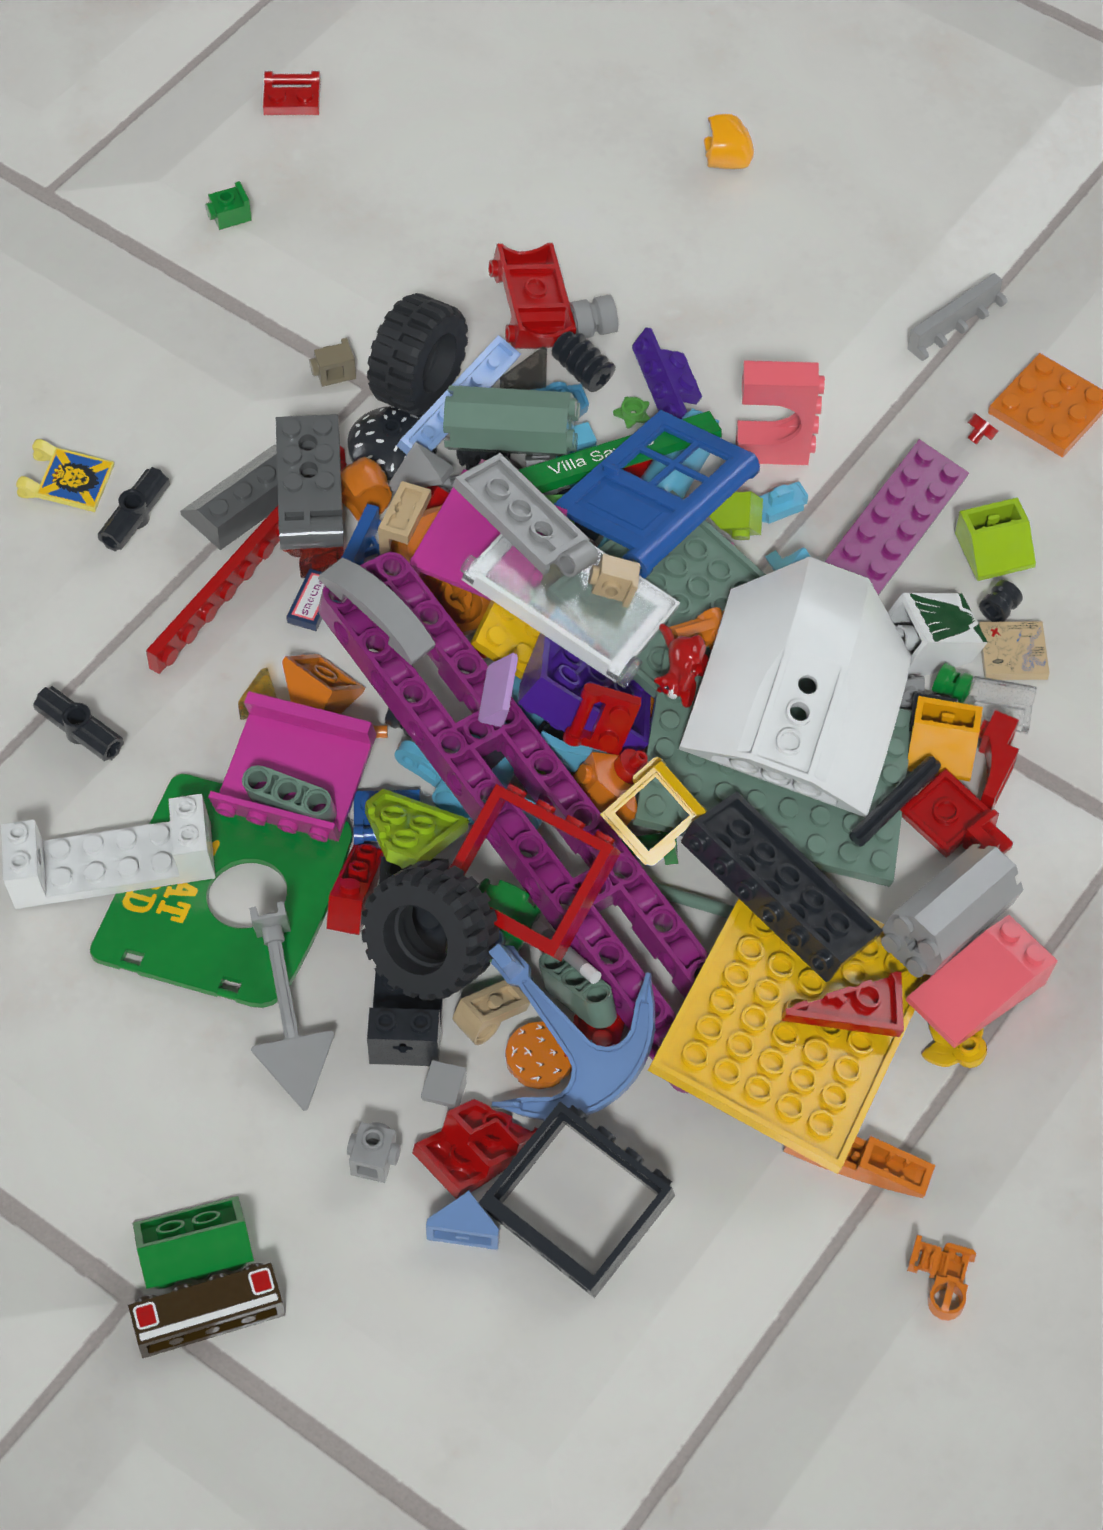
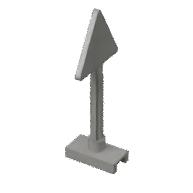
M284 901L277 902V913H267L259 916L256 907L249 908L257 938L263 937L264 945L268 946L284 1031L283 1040L255 1045L251 1048V1051L299 1107L306 1111L309 1108L332 1044L334 1032L325 1031L305 1036H299L282 948V943L285 941L283 933L290 932L291 930Z

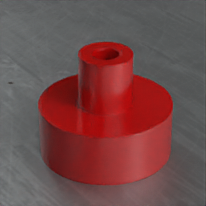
M976 413L967 422L974 427L967 438L976 445L984 435L992 440L998 433L996 428Z
M624 750L614 761V769L618 777L628 784H634L633 776L648 763L646 753L641 750Z

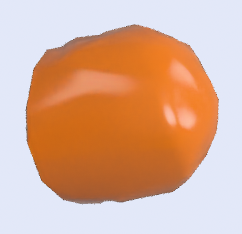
M362 457L341 470L342 503L351 511L355 519L359 522L367 504L378 506L379 515L382 514L391 501L392 492L388 485L387 477L380 465L367 457Z

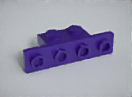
M646 327L633 343V352L658 411L662 410L682 419L687 413L684 403L697 405L702 398L697 381L693 376L684 353L660 349L652 328Z

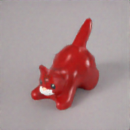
M660 624L659 629L668 647L670 667L666 675L654 679V682L660 685L656 691L662 692L671 699L681 697L683 707L689 708L696 691L697 682L695 677H703L708 663V657L705 654V640L700 635L692 637L681 635L675 639L672 630L665 624Z

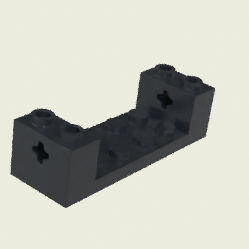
M381 857L379 884L402 870L399 865L386 861L385 857ZM433 858L430 860L432 863L436 860L446 862L449 868V859ZM413 906V923L419 937L434 951L446 954L447 938L439 921L427 910ZM375 971L373 1008L369 1007L367 1031L369 1064L430 1066L432 1060L439 1061L443 999L435 998L430 1001L419 999V995L415 998L403 994V989H394L387 984L389 980L384 975L379 976Z

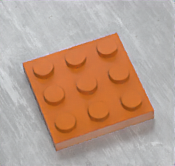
M1039 353L994 400L989 407L988 413L1063 458L1103 415V389Z

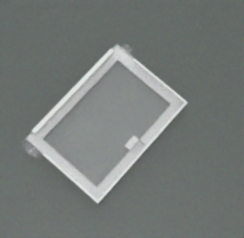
M502 534L478 558L469 555L460 569L463 572L462 581L624 689L631 683L643 663L638 658V655L660 630L659 625L665 624L680 605L679 601L639 576L638 589L629 607H622V601L591 593L592 585L588 584V577L592 566L573 577H567L553 563L550 565L549 572L543 575ZM595 546L598 552V561L593 565L597 566L602 555L606 553Z

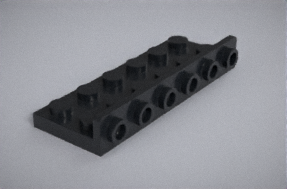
M737 791L695 819L681 839V843L825 982L830 981L843 965L874 942L883 932V929Z

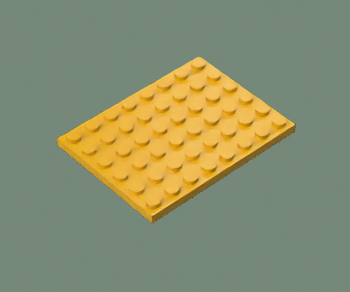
M738 898L648 1071L838 1174L915 1011L906 999L928 980L931 975L924 974L920 978L913 976L896 957L884 949L881 939L885 935L882 932L874 942L843 965L830 981L825 982ZM870 917L881 929L885 924ZM896 971L902 973L904 1032L900 1037L782 1021V1012L786 1008L793 1007L796 1003L805 1000L809 1003L824 998L827 993L849 986L857 987L864 981H878L889 977L891 973Z

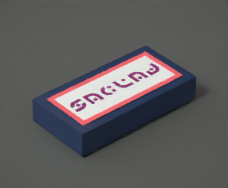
M309 569L286 616L287 623L317 631L322 621L319 614V602L324 584L318 577L323 572Z

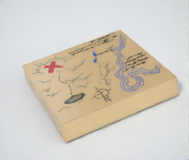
M1043 621L979 623L988 641L981 650L984 680H1048L1050 673Z

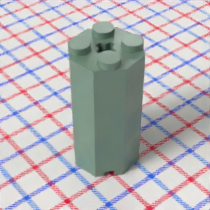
M449 385L448 392L453 396H446L443 432L450 433V440H444V447L448 450L560 457L570 454V451H577L578 433H575L573 426L574 421H579L580 403L577 402V399L574 398L571 392Z

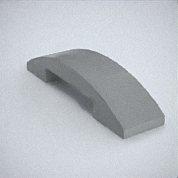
M341 558L319 575L318 579L340 600L347 597L390 637L388 645L411 666L435 647L432 637L410 608L389 587L366 569L347 559Z

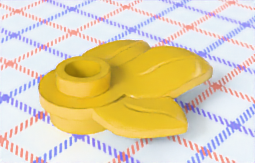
M929 1024L930 1033L935 1043L922 1052V1057L926 1061L941 1067H949L959 1063L966 1068L977 1067L984 1061L987 1055V1045L984 1039H982L984 1028L953 1048Z

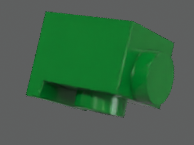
M240 181L235 182V187L208 194L209 203H205L206 212L210 220H215L219 230L252 221L250 201Z

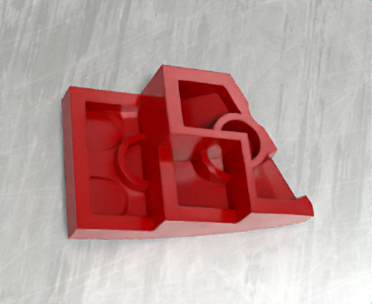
M472 1099L449 1110L442 1131L415 1143L412 1153L449 1193L457 1199L468 1191L470 1193L503 1172L538 1128L534 1127L532 1131L513 1123L512 1116L502 1111L493 1110L489 1105Z

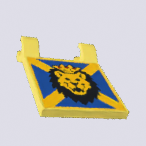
M36 439L32 445V450H34L33 458L37 461L50 462L40 484L28 477H19L16 482V487L18 488L17 495L25 499L40 498L96 512L114 468V462L57 448L45 440Z

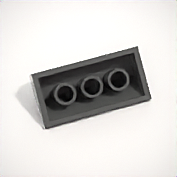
M276 445L271 446L180 511L181 515L220 551L268 517L278 506Z

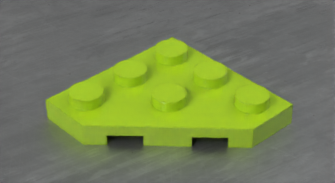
M386 789L380 790L365 803L366 817L386 861L399 865L402 869L410 864L414 865L418 861H430L468 831V818Z

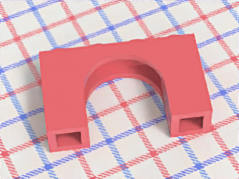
M744 360L742 405L781 406L795 412L793 415L778 421H737L736 445L754 453L758 458L759 464L808 465L810 453H815L816 435L813 434H818L819 416L815 414H821L822 396H818V394H824L825 376L819 375V363Z

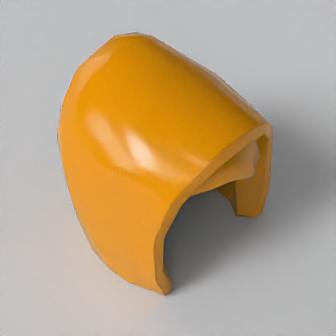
M719 114L708 117L712 137L704 138L705 156L708 160L707 166L721 169L747 168L754 156V146L748 129L742 121L732 114Z

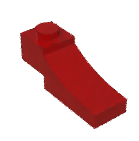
M997 710L994 711L990 721L984 719L980 726L978 737L982 739L978 752L985 755L987 766V782L981 801L991 810L994 809L1014 769L1019 752L1018 748L1011 746L1019 719Z

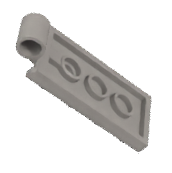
M501 453L455 477L452 486L543 575L549 572L550 565L554 563L565 576L573 577L598 561V552L595 546L589 542L590 539Z

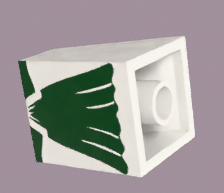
M902 593L888 611L892 622L911 654L908 676L922 677L937 673L944 663L954 667L971 663L988 643L962 593Z

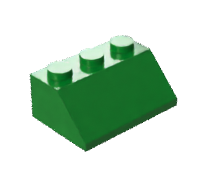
M238 1196L133 1222L136 1248L146 1289L153 1287L155 1289H165L174 1285L176 1281L187 1278L192 1280L208 1277L211 1272L222 1269L238 1270L245 1267L247 1263L254 1261Z

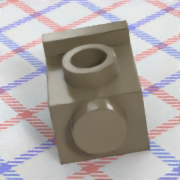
M342 338L341 344L314 350L315 358L309 359L312 375H318L322 387L356 379L355 358L347 338Z

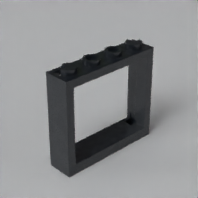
M559 1102L478 1203L487 1214L595 1298L675 1197V1193L670 1186L672 1181L662 1171L656 1168L651 1172L642 1165L644 1159L630 1147H627L624 1151L614 1143L616 1137L606 1128L600 1125L595 1129L586 1122L589 1117L581 1109H577L573 1105L568 1108ZM565 1125L657 1195L594 1275L503 1204Z

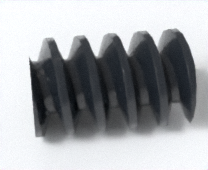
M571 331L565 332L553 345L552 356L554 359L559 361L561 366L566 368L590 392L600 390L615 372L616 366L614 363L608 362V358L602 355L598 348L593 347L592 342L586 340L583 333L574 335Z

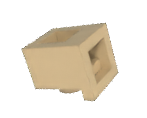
M603 554L598 565H592L589 573L588 584L592 585L591 593L622 601V607L628 608L638 589L640 563Z

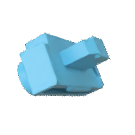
M799 481L790 485H781L774 488L773 491L759 496L763 499L762 522L770 524L804 510V505L808 502V494Z

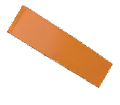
M856 1136L838 1174L887 1190L923 1198L936 1165L872 1136L867 1140ZM787 1146L783 1149L785 1153L827 1169Z

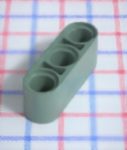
M260 765L251 766L243 774L242 783L252 802L332 823L336 819L337 811L328 791L321 787ZM258 782H267L263 788L253 789ZM291 792L296 793L293 799L287 801L283 800L286 794ZM326 804L323 810L319 812L312 811L316 805Z
M546 953L540 956L539 967L544 987L549 994L594 1028H605L615 1022L617 1012L611 987L600 978L597 983L592 984L564 959L559 961Z

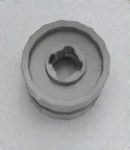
M611 295L594 297L592 303H589L587 299L570 302L576 325L575 334L583 333L586 338L593 337L595 332L605 335L618 331L617 310Z

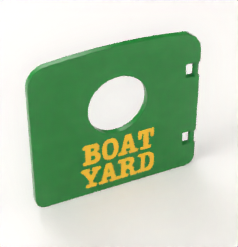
M188 774L176 775L169 782L149 824L170 821V798L202 794L211 824L215 878L115 894L91 943V957L96 963L119 970L121 968L138 973L140 976L200 993L236 1001V1003L250 1007L264 1008L272 1006L278 1002L268 946L264 945L263 937L257 938L254 927L235 928L217 920L208 907L209 890L219 875L240 864H262L272 868L281 875L287 886V896L284 905L291 930L290 932L283 933L285 941L282 943L289 985L291 986L328 911L329 894L344 866L351 847L352 832L350 825L347 821L345 822L339 841L328 839L327 842H321L311 838L308 833L297 831L295 834L287 833L280 830L277 825L265 823L264 826L256 825L249 822L246 817L235 815L233 818L226 817L215 811L208 798L210 791L220 792L222 783ZM127 953L143 957L140 965L124 961ZM224 980L241 984L238 992L221 988Z

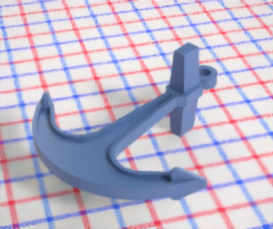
M499 930V940L494 943L496 946L489 951L493 958L491 964L500 972L510 986L521 988L567 1055L572 1071L568 1086L560 1094L552 1097H521L492 1102V1107L502 1108L523 1117L544 1121L559 1102L568 1108L573 1105L577 1109H581L587 1116L609 1106L624 1094L637 1079L645 1066L652 1048L655 1034V1001L651 973L646 972L635 1003L631 1029L626 1038L617 1045L609 1047L598 1046L591 1042L533 982L531 967L514 946L505 945V936Z

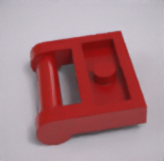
M264 71V115H319L320 71H311V74H273V71ZM274 85H311V87H274Z
M586 683L581 692V703L571 726L567 727L564 732L563 741L573 747L583 745L613 755H620L641 707V697L594 683ZM598 702L603 703L592 731L585 730L584 727L594 704Z

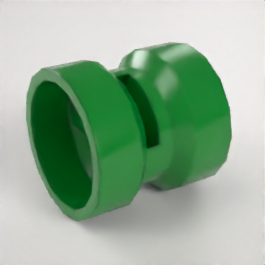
M944 663L934 681L932 692L938 695L946 694L951 698L958 699V703H964L971 691L975 676L967 672H957L954 666Z

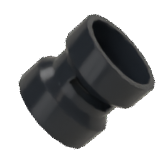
M1000 580L992 588V594H987L981 600L979 608L982 614L991 622H1005L1010 616L1011 610L1016 609L1020 605L1023 596L1015 584L1007 580Z

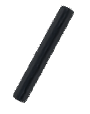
M927 756L852 830L849 835L850 840L859 847L864 846L938 773L941 763L933 756Z

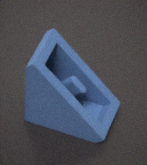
M469 1191L427 1219V1240L498 1250L499 1229Z

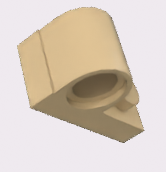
M503 980L460 999L452 1019L473 1044L478 1046L488 1041L496 1033L502 1021L527 1011L530 1001L518 987L510 986Z

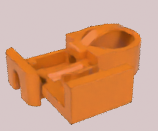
M917 1235L907 1271L917 1274V1271L921 1270L930 1273L929 1278L932 1279L936 1276L928 1297V1307L931 1313L941 1320L949 1321L956 1319L961 1315L966 1303L968 1285L963 1282L969 1261L974 1263L976 1252L973 1249L953 1243H946L943 1251H941L942 1247L922 1242V1236ZM920 1251H922L918 1266H915V1262L918 1261ZM946 1290L943 1304L940 1308L936 1304L934 1296L938 1291ZM954 1292L959 1298V1307L949 1310Z

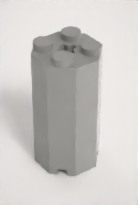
M979 844L970 846L894 911L882 929L885 936L881 939L882 946L887 952L896 957L913 976L920 978L924 974L934 975L1012 906L1024 890L1022 883L1020 882L1017 885L1015 876L1018 874L1016 865L997 847L987 846L985 849H979Z

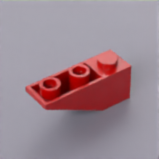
M371 844L353 845L329 894L326 929L360 935L364 926L361 925L362 912L366 910L365 902L377 886L380 876L381 857H385L381 848H376Z

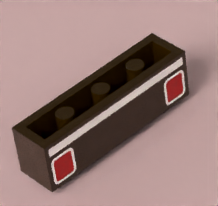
M271 1262L267 1264L253 1263L246 1266L242 1271L230 1275L225 1273L211 1276L207 1282L197 1285H179L172 1289L170 1293L160 1296L146 1295L137 1299L135 1303L128 1305L142 1359L285 1316L283 1301Z

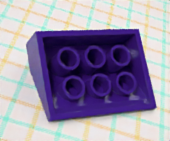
M540 633L520 682L518 704L527 712L536 714L548 721L553 728L565 732L566 728L571 726L582 700L581 692L586 683H594L641 697V707L621 753L626 749L643 751L649 744L651 695L626 672L615 683ZM598 702L594 704L584 727L585 730L592 731L603 703Z

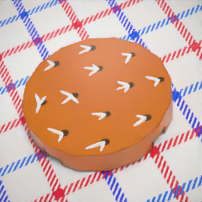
M544 1022L528 1023L518 1028L509 1038L505 1050L507 1069L524 1086L535 1089L551 1088L559 1084L560 1080L564 1079L565 1076L567 1077L572 1071L568 1057H564L565 1052Z

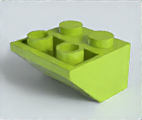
M1018 497L959 512L955 535L977 581L1035 568L1036 560L1030 522Z

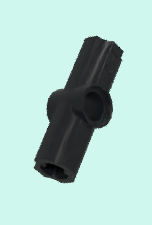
M154 467L146 469L132 489L125 490L120 494L118 498L119 506L98 533L99 541L106 548L115 552L122 550L134 532L148 524L149 512L170 485L169 478L161 470Z
M53 686L49 688L44 687L37 694V698L33 703L34 710L63 730L70 742L83 745L104 762L106 760L112 761L119 754L124 744L123 737L91 715L87 705L75 703Z

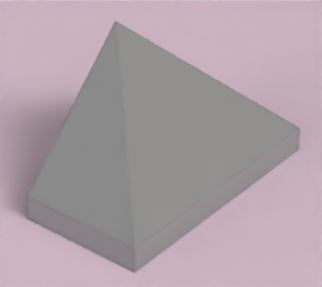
M415 442L388 485L391 491H397L401 481L420 487L443 485L454 469L451 464Z

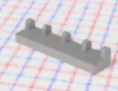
M995 273L911 329L907 349L921 361H924L929 357L926 348L934 343L943 348L948 344L945 335L954 329L961 334L968 330L966 321L975 315L980 319L988 317L989 311L986 307L995 302L1000 307L1007 304L1006 296L1000 292L1003 279Z

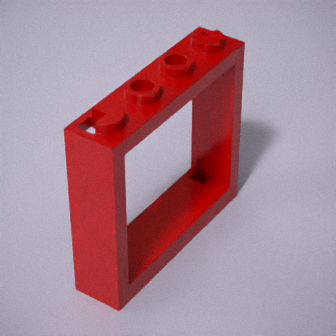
M510 783L507 789L496 784L450 868L456 866L464 870L465 876L505 802L600 851L551 940L495 910L497 921L494 922L495 926L553 958L562 961L621 851L612 846L615 840L598 830L595 835L584 831L583 829L586 824L570 815H567L565 820L554 815L555 807L540 799L537 800L536 804L526 800L527 793Z

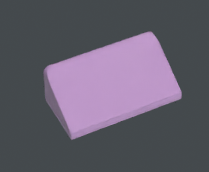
M511 653L488 666L478 717L479 722L499 727L504 725L511 702L518 661L517 654Z

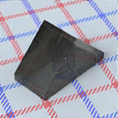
M541 347L501 376L500 388L520 390L545 388L547 382V349Z

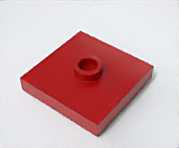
M947 769L942 771L900 809L902 818L945 858L963 844L966 830L992 811Z

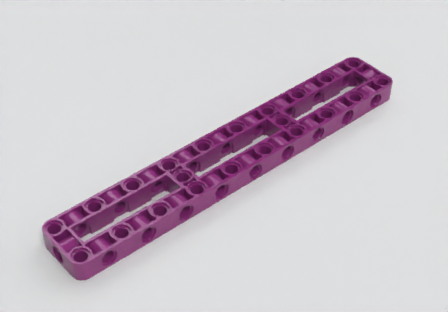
M388 552L360 566L389 587L410 608L432 637L435 647L427 655L436 665L438 674L459 702L463 701L472 713L456 723L415 668L388 645L390 637L347 597L340 600L324 585L319 602L321 618L474 822L485 805L482 800L488 799L496 784L504 787L482 758L496 750L497 752L501 751L514 768L513 773L535 802L540 799L555 807L554 815L564 820L567 815L578 819L586 824L583 830L592 835H595L598 830L615 840L612 846L621 851V854L570 947L601 973V979L611 987L616 1012L629 1030L631 1029L635 1003L646 974L599 912L611 905L616 907L618 905L631 922V929L655 960L658 958L673 978L671 982L685 999L709 954L612 827L600 815L599 810L514 699L511 697L509 712L505 720L507 724L499 727L479 722L478 717L488 665L409 562L396 552ZM369 649H374L378 652H372ZM406 699H412V700H415L416 702H410V701H407ZM471 734L478 735L481 739L475 738ZM444 749H450L454 753H448ZM536 770L543 771L547 775L539 774ZM505 802L486 838L556 931L567 912L560 904L571 905L589 870L572 878L523 811ZM556 828L574 854L578 853L587 866L591 868L600 851ZM521 852L530 853L532 857H526ZM614 873L622 874L626 879H621ZM654 925L661 926L666 932L657 930ZM600 957L608 958L613 964L604 963ZM652 983L655 1001V1034L649 1057L653 1061L676 1014ZM670 1083V1085H671L675 1090H677V1091H679V1092H681V1093H688V1092L682 1090L681 1088H679V1087H677V1086H675V1085H673V1084Z

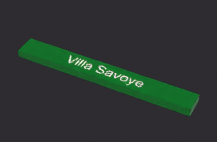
M710 411L681 419L717 437H722V429ZM664 431L647 448L659 454L667 455L686 449L691 444ZM631 435L522 468L518 471L541 493L568 486L582 480ZM639 453L625 467L645 462L652 458Z

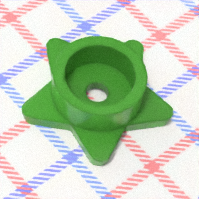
M624 397L621 407L614 410L613 415L624 419L626 428L630 429L636 423H646L650 419L646 413L649 402L637 397Z

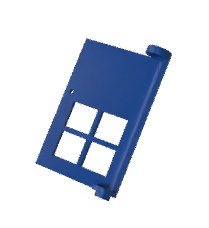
M660 410L554 505L566 509L568 519L630 549L622 559L632 562L635 560L640 563L642 569H640L639 576L645 579L663 558L748 479L754 478L760 471V465L754 453ZM664 431L691 444L674 460L647 448ZM698 448L726 460L709 477L681 464ZM639 453L667 466L650 482L622 469ZM674 470L702 482L685 499L657 487Z

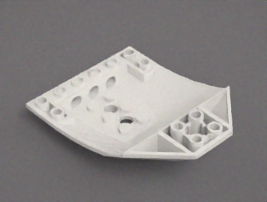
M807 557L731 589L679 750L866 817L893 734L911 661V654L869 578L812 557ZM802 678L812 679L816 684V691L812 694L803 693L798 686L799 680ZM792 707L802 708L806 712L807 719L804 721L795 720L790 714V709Z

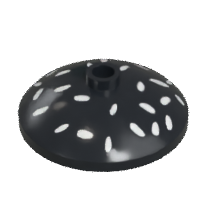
M393 406L381 407L364 414L353 424L348 434L347 447L350 459L354 462L359 458L367 457L375 461L384 471L387 480L391 481L407 456L396 445L423 415H412ZM438 446L433 450L434 454L437 453Z

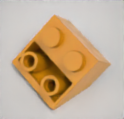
M918 696L908 752L907 771L912 772L927 756H933L941 763V768L935 776H938L947 769L956 779L970 782L983 707Z

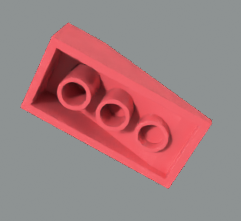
M1007 915L985 930L913 991L906 1001L955 1048L1044 986L1058 960L1016 920Z

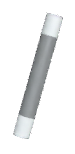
M541 921L534 922L531 928L550 940L555 934ZM569 946L563 959L590 983H597L601 978V973Z

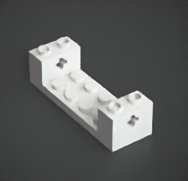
M202 794L170 798L169 822L43 841L35 819L1 824L3 881L15 909L214 879L215 867L211 824Z

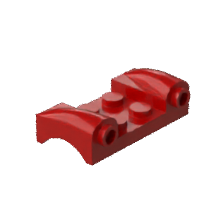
M497 243L494 258L489 261L488 271L489 276L494 277L496 283L503 282L512 317L510 325L505 327L506 342L511 343L512 347L516 349L552 348L556 340L563 333L571 331L575 335L576 325L553 243H546L539 248L529 251H516L506 247L503 243Z

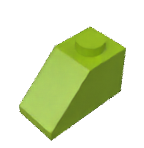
M752 491L734 492L709 517L721 530L731 535L732 539L749 540L750 536L761 535L763 499Z

